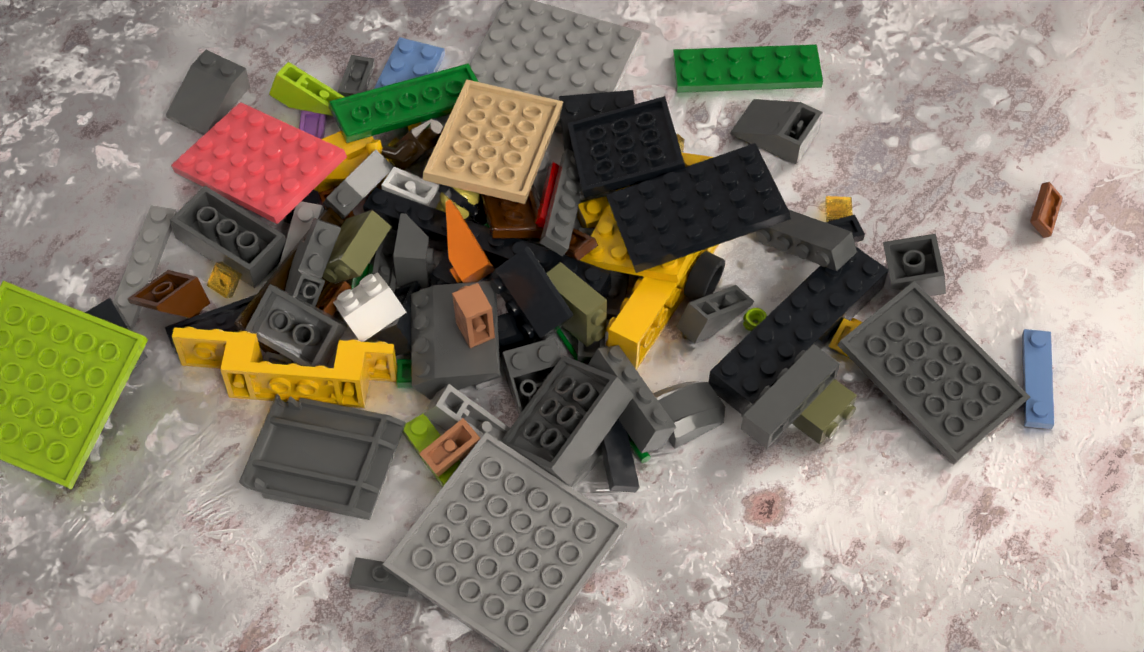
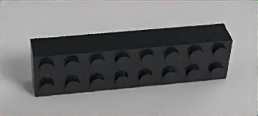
M856 247L857 253L838 271L819 266L710 370L708 383L721 399L742 414L748 404L752 403L754 405L759 400V396L766 386L770 385L772 387L778 375L784 368L787 367L789 369L794 364L795 358L802 350L807 351L813 344L822 349L834 337L844 318L850 321L884 288L889 270L858 247Z

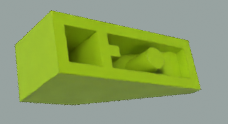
M287 62L276 74L269 93L270 96L289 108L333 116L329 108V101L344 97L290 62Z

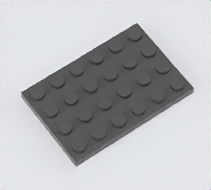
M915 281L838 343L841 350L953 465L1030 398Z

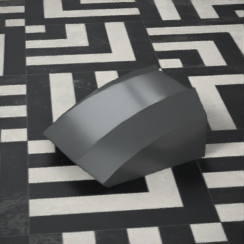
M685 382L653 393L676 425V429L669 438V442L674 449L724 423L726 406L708 382Z

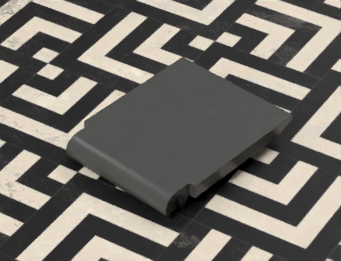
M276 394L239 483L247 489L261 492L263 498L370 520L406 423L386 414L300 398L298 402L290 396L288 402H284L279 394Z

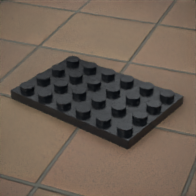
M756 143L606 195L636 273L791 219L790 212Z

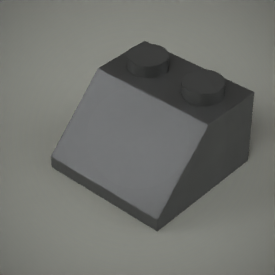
M401 213L393 255L397 287L418 281L420 288L425 289L429 287L431 273L436 267V264L433 263L434 248H430L429 237L407 214Z
M936 233L883 242L892 288L902 291L915 281L929 296L946 294L945 273Z

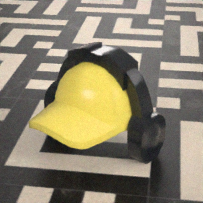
M439 184L440 200L435 209L446 212L445 202L450 199L464 219L470 216L477 223L484 220L486 215L483 205L479 204L480 193Z

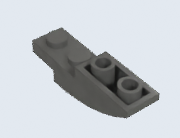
M316 218L313 219L305 241L300 240L289 272L285 292L316 306L325 283L322 276L341 230L339 226Z

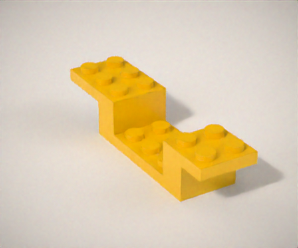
M185 327L174 328L172 334L181 365L219 368L229 398L273 401L275 395L279 394L284 402H288L291 396L298 402L300 398L346 407L365 408L370 380L396 382L397 379L394 344L386 342L370 343L355 339L348 341L339 340L333 369L326 366L308 367L294 363L282 365L263 361L257 335L247 331L227 332L220 329L201 330Z

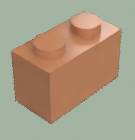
M479 284L464 286L452 293L456 324L469 348L495 338L492 307Z

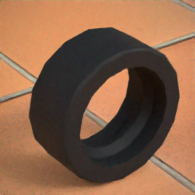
M704 251L697 259L688 276L684 295L697 300L713 294L723 274L725 260L708 251Z

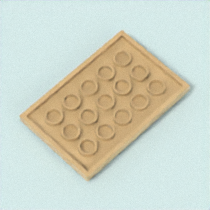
M466 80L423 171V180L525 204L561 114L563 101Z

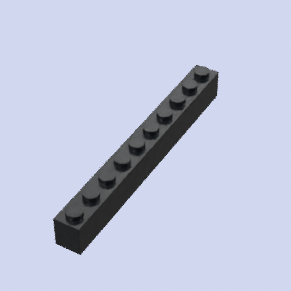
M374 188L363 205L364 212L373 210L396 231H398L400 214H407L429 237L430 248L443 253L448 252L446 212L385 190ZM464 219L494 269H497L529 246L546 273L561 262L607 299L611 290V271L580 260L577 261L566 255L561 256L550 249L519 238H492L490 228Z

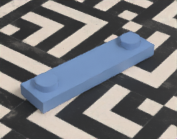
M1024 329L1022 333L1023 390L1030 396L1024 403V426L1052 429L1054 426L1051 332Z

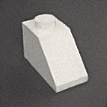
M393 167L381 185L382 190L427 206L439 190L438 184L425 181L421 177Z

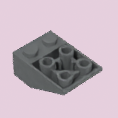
M753 99L730 134L748 143H756L757 147L797 165L819 132L823 112L802 102Z
M555 337L499 354L505 378L519 416L561 359Z

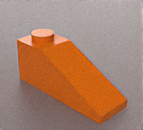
M449 199L445 204L448 257L453 266L450 272L458 283L461 281L463 283L478 282L491 274L495 269L458 208Z

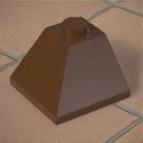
M167 270L128 298L130 304L188 318L201 314L203 308L210 304L198 277Z

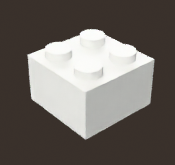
M378 272L374 275L369 274L365 276L358 286L352 290L343 291L338 295L337 300L333 302L361 342L366 341L407 313Z

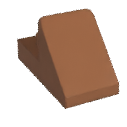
M462 418L419 454L439 477L459 460L463 462L481 438L467 421Z

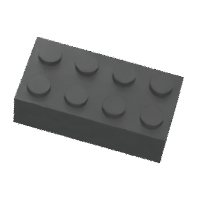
M204 186L170 219L176 239L253 288L281 260L286 242L285 235L207 186Z

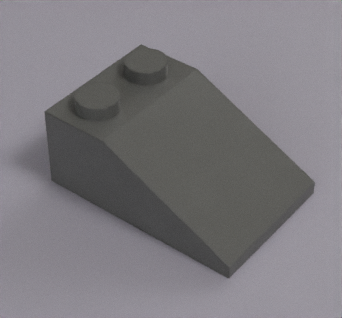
M205 50L191 65L166 113V117L205 135L217 122L228 114L249 90L250 84L246 68Z
M270 284L245 331L256 334L258 341L302 366L315 367L327 365L348 324Z

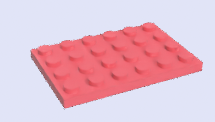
M240 102L182 154L171 167L175 173L203 187L207 186L224 198L278 224L343 162L347 155L344 149Z

